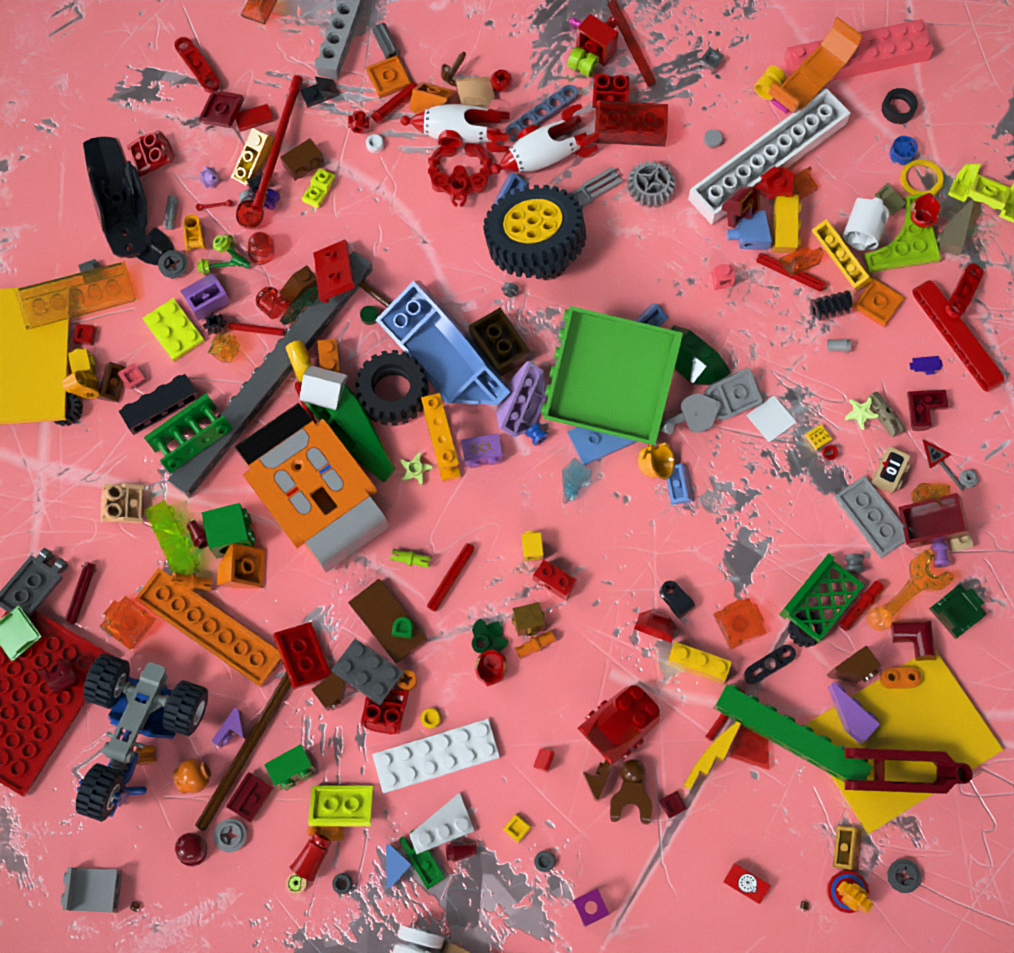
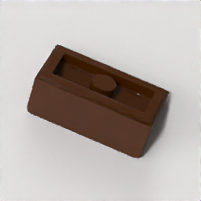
M113 362L106 364L97 399L118 403L124 383L118 372L125 369V366Z

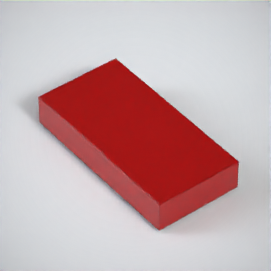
M268 103L238 112L235 118L240 132L273 122Z

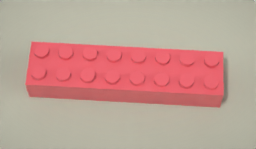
M923 19L859 32L863 35L859 47L847 64L831 81L928 61L934 48ZM823 40L787 47L784 61L789 77L821 45Z

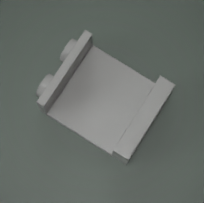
M68 867L63 877L65 892L61 895L60 903L63 906L62 910L118 913L122 870Z

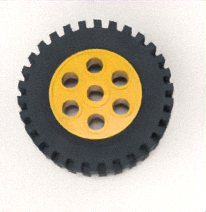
M534 185V189L524 186V191L520 192L518 188L514 190L515 194L513 195L508 192L505 194V200L500 197L497 200L498 205L493 204L491 206L492 211L488 210L487 218L484 219L485 225H483L487 247L496 266L499 265L502 271L507 270V273L510 275L514 271L517 277H521L525 273L526 278H531L532 274H536V278L542 277L541 273L546 272L547 276L552 275L551 270L555 269L556 272L561 271V265L568 267L570 265L569 260L574 262L577 259L576 254L580 255L582 247H585L587 236L582 207L579 205L577 198L574 199L571 193L567 195L565 189H561L559 192L556 186H553L552 189L549 188V185H544L543 188H539V185Z

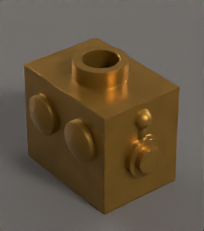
M540 602L512 608L513 617L511 621L512 625L515 626L518 636L525 634L526 636H533L539 631L545 630V613L541 610Z

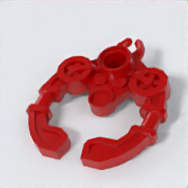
M466 143L465 155L478 157L483 168H480V173H475L470 177L462 165L455 166L449 177L445 173H441L437 167L442 157L456 155V148L449 149L440 146L428 158V174L432 189L436 192H445L450 195V200L454 207L458 206L455 200H462L459 206L463 207L468 195L473 192L480 193L485 191L487 182L492 174L490 168L492 159L489 158L482 147L475 143Z

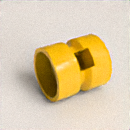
M769 66L763 73V76L754 84L755 92L763 99H773L768 94L772 83L775 82L781 86L787 80L786 74L777 66Z

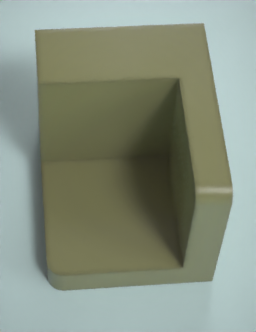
M889 182L874 194L876 198L883 201V205L889 209L892 215L907 204L903 196Z

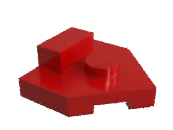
M773 166L760 176L761 182L755 186V189L759 190V194L766 199H775V196L793 197L795 174L783 166L779 169Z

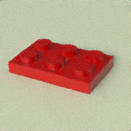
M311 622L273 634L293 690L323 681L331 675Z

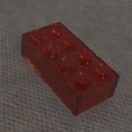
M597 100L594 133L598 132L599 139L594 141V143L665 147L668 104Z

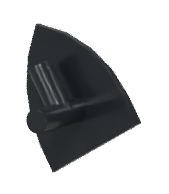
M154 227L144 238L147 249L143 254L136 255L135 257L147 264L158 266L160 257L165 252L174 250L168 237Z

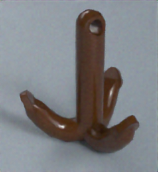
M462 51L451 68L446 64L441 66V78L451 86H457L452 78L464 61L466 52Z

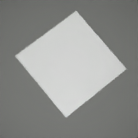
M774 395L746 415L768 442L796 423L795 419Z

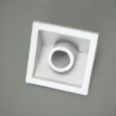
M310 366L303 375L299 400L337 410L348 376Z

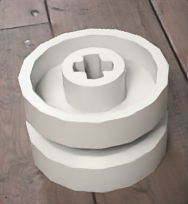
M400 925L397 936L399 939L409 941V944H395L392 953H434L428 951V947L441 949L445 937L432 934V931L425 929L409 928Z

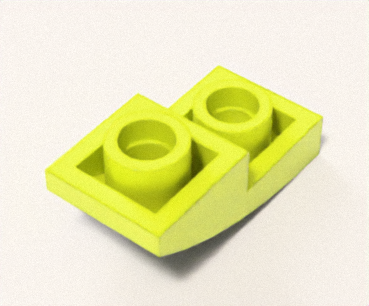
M319 168L311 179V185L302 196V202L319 208L335 179V175Z

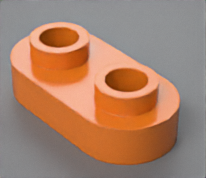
M912 667L887 668L881 672L879 679L882 686L887 689H912L920 684L921 674ZM889 674L894 676V681L889 680ZM909 674L914 676V681L909 679Z

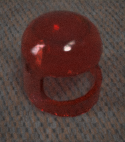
M256 232L249 238L247 251L251 262L257 265H264L274 258V241L269 234ZM251 254L261 257V261L255 260Z
M266 286L257 293L255 304L270 319H276L288 308L291 300L285 295L277 298L278 290L272 286Z

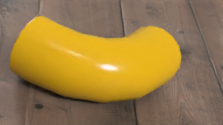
M297 340L289 343L286 346V351L296 377L302 383L303 375L312 366L304 342Z

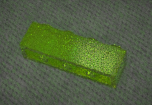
M164 500L145 509V515L172 573L190 575L200 572L198 568L200 561L196 554L192 555L190 548H193L188 537L184 538L182 534L185 530L182 523L176 521L174 517L177 513L173 505H168Z

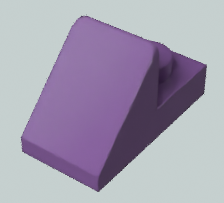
M237 708L232 710L211 741L220 748L230 742L232 732L246 740L242 712Z

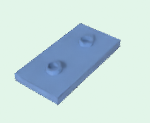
M580 427L567 431L583 466L638 442Z

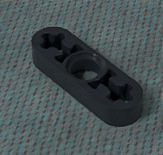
M783 645L753 663L744 671L745 681L749 684H757L788 665L796 657L795 649L790 645ZM783 650L785 652L790 651V659L784 657L780 660V662L782 663L780 665L779 660L777 658L783 654ZM765 660H773L775 668L773 670L766 669L764 666ZM761 668L763 671L757 674L756 680L748 676L750 674L749 670L755 672Z

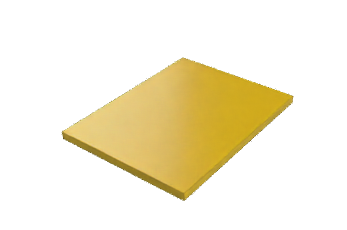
M70 284L0 289V425L66 420L67 391L63 388L62 380L68 376L72 290Z
M936 650V660L915 661V658L899 667H912L920 672L921 682L915 688L887 689L882 686L879 679L850 697L857 699L866 712L869 711L874 714L878 719L877 722L880 724L864 743L859 744L844 731L835 706L805 724L814 730L813 733L816 735H824L832 740L831 743L836 746L947 752L955 763H966L971 769L976 768L1003 751ZM889 674V680L894 681V676ZM909 674V679L914 681V676ZM867 759L869 761L868 764L873 767L866 780H874V760ZM885 760V781L933 783L937 779L936 765L933 762ZM830 775L867 835L934 794L844 790V782Z

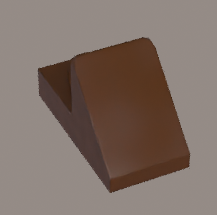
M606 759L604 763L600 762L596 771L599 777L583 772V777L594 801L597 802L612 767Z

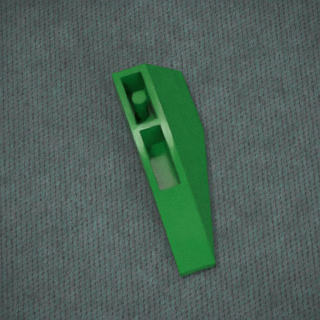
M346 383L337 410L304 402L319 421L321 419L326 421L354 459L382 482L387 481L396 469L359 399Z

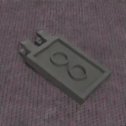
M45 547L36 558L31 555L0 591V608L10 613L20 605L30 619L63 579L60 573L68 568L66 561L59 558L53 566L49 565L47 562L52 559L53 555Z

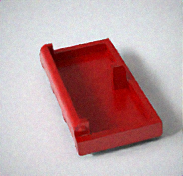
M345 239L313 252L318 296L321 302L328 303L330 302L329 298L356 288L349 244Z

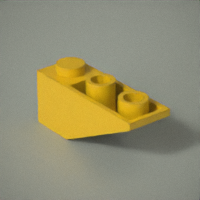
M252 128L231 178L244 185H248L246 179L253 178L271 150L275 137L262 130Z

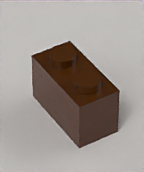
M311 138L280 157L284 168L294 181L305 177L308 172L319 168L324 163L321 151Z

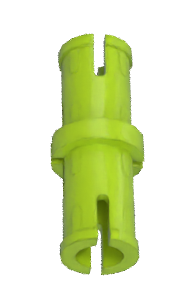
M394 548L392 550V553L399 555V557L391 555V561L407 563V566L416 565L427 569L430 567V564L423 562V560L431 562V556L415 554L414 551L405 552Z

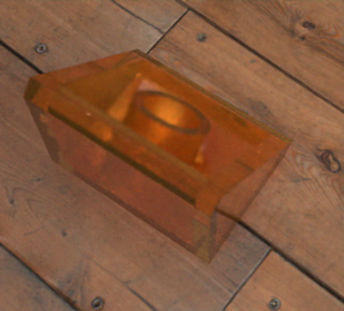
M248 0L240 16L265 25L277 0Z

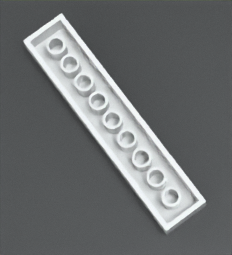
M826 88L802 111L799 110L796 113H792L692 187L688 200L712 225L727 214L726 211L721 210L722 204L735 190L743 186L755 188L761 182L760 176L773 166L778 169L783 166L787 169L846 125L851 113Z

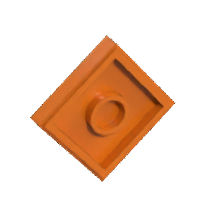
M398 55L365 67L379 99L401 91L411 83Z
M873 278L853 308L880 326L885 327L905 297Z

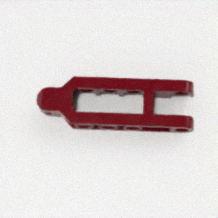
M844 748V758L874 760V780L844 779V790L947 794L955 784H967L973 776L972 769L968 764L955 763L947 752ZM885 760L933 762L936 765L937 779L933 783L885 781Z

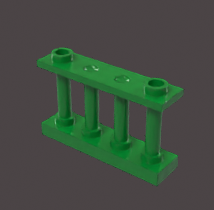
M207 393L144 437L155 453L160 450L165 456L160 459V462L169 473L175 471L233 429L224 415L220 418L215 415L214 411L218 408ZM208 417L212 423L202 429L198 422ZM192 428L196 435L186 440L182 434ZM176 439L180 446L171 452L166 445Z

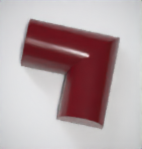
M946 390L907 392L911 429L913 431H925L932 427L930 410L948 409Z
M931 620L891 622L893 643L913 642L915 661L936 660Z

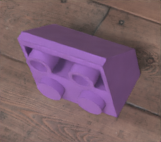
M213 273L180 290L198 321L230 303L226 292Z

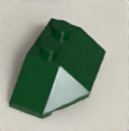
M675 325L670 329L683 333L674 370L692 385H711L730 374V370L720 354L695 333Z

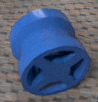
M538 422L532 425L525 435L532 439L534 446H537L548 438L549 433L544 431L542 424Z

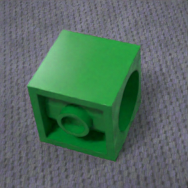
M240 503L201 512L209 550L216 559L224 557L229 546L233 544L254 547L253 543L256 542L254 531L249 526L252 524L251 516Z

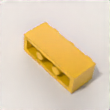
M793 195V197L775 196L773 253H795L801 245V237L798 236V230L801 229V219H798V212H801L802 203L799 201V195Z
M674 641L666 664L723 684L726 681L732 662Z

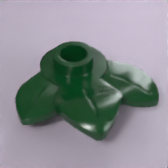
M480 618L474 623L472 628L474 638L471 644L476 653L481 654L491 649L500 652L507 647L509 642L501 637L503 630L502 622H492L486 625ZM484 641L485 646L479 647L478 642Z

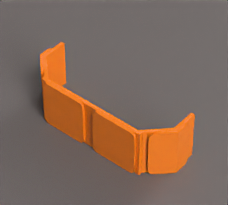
M836 17L831 30L821 45L781 86L773 82L768 94L791 112L802 111L847 64L859 47L863 35L839 17Z

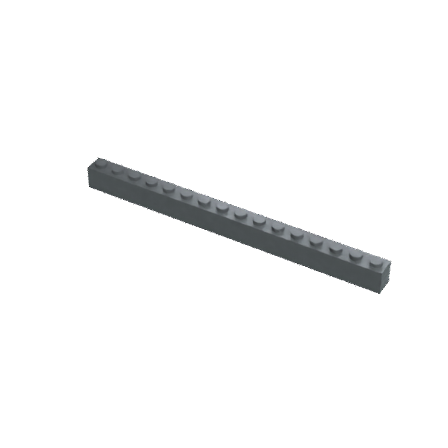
M355 251L352 252L350 256L356 288L329 298L330 302L328 303L321 302L319 296L311 299L309 307L299 314L296 323L290 325L283 339L281 338L277 341L274 350L265 356L264 362L260 367L255 368L248 382L245 381L242 384L240 392L233 396L227 408L218 414V418L224 415L233 429L170 473L167 481L172 487L188 498L193 495L292 372L293 366L287 354L286 346L293 341L301 340L304 342L307 352L359 289L360 282L365 281L371 274L373 268L370 261Z

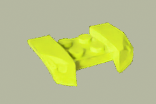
M965 164L955 177L948 195L963 202L969 196L974 201L988 204L993 209H1000L999 217L1014 223V182L1010 188L977 174L981 164Z

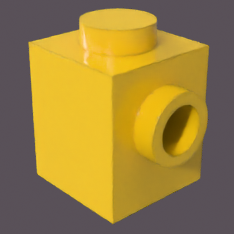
M78 348L68 353L72 373L80 370L84 373L95 375L93 365H96L94 355L90 354L86 348Z
M531 530L521 534L524 562L543 560L541 532L537 533V531Z

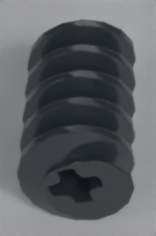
M845 290L844 293L838 292L830 296L825 295L823 298L811 299L810 306L814 316L817 317L818 321H821L822 315L825 319H829V313L833 318L836 317V311L840 316L843 315V310L850 314L853 301L850 292Z

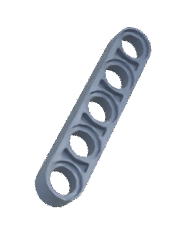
M574 85L564 86L506 127V133L509 134L511 129H516L520 132L528 127L523 124V121L526 119L533 122L532 125L540 126L576 101L578 95L577 88ZM573 91L574 96L567 97L565 92ZM558 100L561 104L555 107L551 105V102ZM539 110H545L547 114L545 116H539L537 112ZM509 134V140L512 142L517 141V135Z

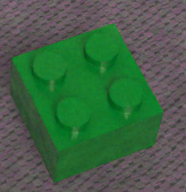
M301 744L264 764L275 787L285 791L295 787V782L301 779L305 781L313 777V772L317 771L306 748Z

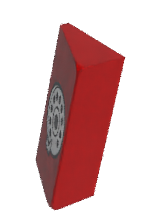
M735 863L732 864L723 881L726 885L758 904L761 903L771 886Z

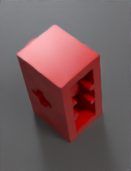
M544 559L533 574L534 582L565 601L577 582V579Z

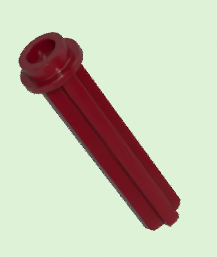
M84 562V565H81L82 571L65 617V621L72 624L77 622L93 573L97 571L95 569L96 565L89 562Z

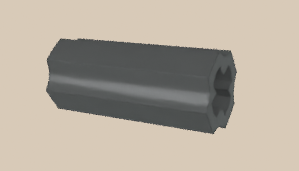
M386 23L375 25L373 34L385 58L399 56V49Z

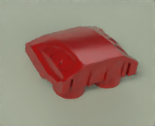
M594 74L592 108L628 110L630 76Z
M159 130L141 136L127 145L139 177L168 163H172L175 158L170 142L163 132Z
M651 609L639 613L634 630L672 643L676 625L670 616Z
M392 689L381 706L366 697L361 726L374 732L389 735L400 734L409 691L405 690L404 692Z

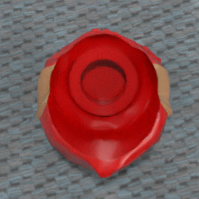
M931 193L918 197L911 204L909 210L911 212V221L922 229L937 224L941 214V206Z
M494 649L481 653L475 662L474 670L476 677L487 687L499 683L508 672L507 658Z

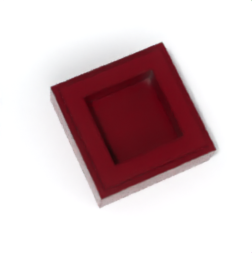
M677 791L659 800L668 819L687 809Z

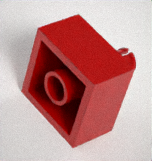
M589 14L577 28L576 46L586 50V54L591 52L599 56L598 63L605 66L617 52L619 32L614 28L618 25V21L615 18L611 21L613 17L610 16L604 23L592 14Z

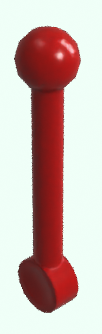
M227 200L226 202L202 205L198 203L196 205V210L202 211L205 208L226 205L231 207L233 205V201Z

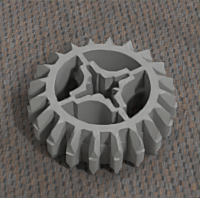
M646 160L645 164L640 162L638 167L634 166L632 171L629 172L627 190L630 191L629 195L634 197L635 202L640 200L641 206L646 203L647 207L653 204L656 208L658 203L663 205L664 200L668 201L674 193L676 186L674 183L675 176H672V170H668V165L662 166V161L659 164H655V160L652 163Z

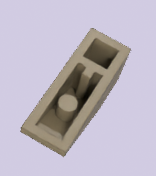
M970 199L944 227L943 231L938 232L936 242L938 243L939 251L956 256L960 254L964 246L974 200Z

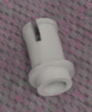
M844 338V340H827V351H844V353H847V351L851 350V340H847V338Z

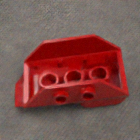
M636 685L626 686L608 702L605 699L597 707L598 711L592 710L585 717L586 721L577 729L612 765L620 758L625 760L632 753L630 750L632 747L637 749L644 742L642 738L659 723L660 710L658 705L642 688Z

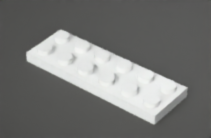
M488 719L372 754L383 794L500 758Z

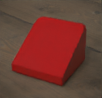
M540 749L533 767L545 773L548 772L555 754L554 751Z

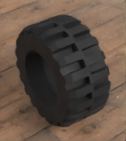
M387 350L381 351L382 355L379 356L377 354L372 355V360H366L363 363L364 368H359L358 377L355 380L357 398L367 415H370L371 420L375 422L380 420L382 425H387L390 422L392 426H398V422L401 421L403 424L408 423L410 417L415 419L418 416L417 412H422L424 409L421 397L428 396L429 393L427 376L423 366L418 364V360L415 357L409 358V354L406 352L399 354L398 350H392V353H387ZM398 375L409 381L410 389L399 400L385 401L375 394L377 383L384 377Z

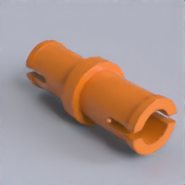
M174 572L172 577H175V579L171 578V585L185 586L191 590L197 588L210 591L212 587L208 584L213 585L211 578L196 577V574L184 575Z
M548 630V632L536 638L534 636L531 637L530 641L515 647L519 658L522 659L534 651H541L542 647L555 642L556 639L551 630Z

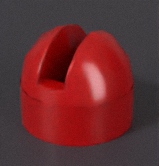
M827 445L822 449L821 455L827 461L834 460L838 455V450L833 445ZM833 451V454L825 455V452Z

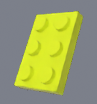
M174 298L142 318L173 362L205 342Z
M312 786L308 819L309 826H371L373 786Z

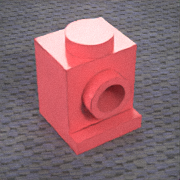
M732 264L718 265L711 272L715 290L733 287L736 277Z

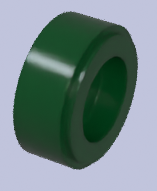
M365 306L361 309L360 318L364 324L373 325L377 322L376 319L379 317V314L375 307Z

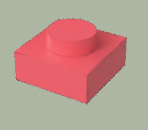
M135 363L118 372V375L128 389L145 379Z

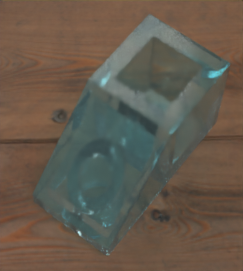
M575 457L562 470L564 504H567L569 501L573 502L579 495L578 491L582 487L586 488L592 481V471Z

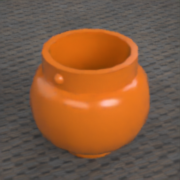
M195 758L183 761L173 771L175 785L182 794L201 792L207 787L209 777H211L208 764Z

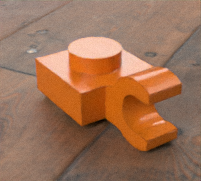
M343 826L307 827L308 836H312L314 832H317L330 839V841L344 840Z

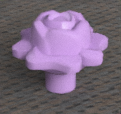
M207 166L204 171L200 172V182L204 184L205 188L209 186L214 188L215 184L219 183L218 177L220 174L216 172L214 167L210 168Z

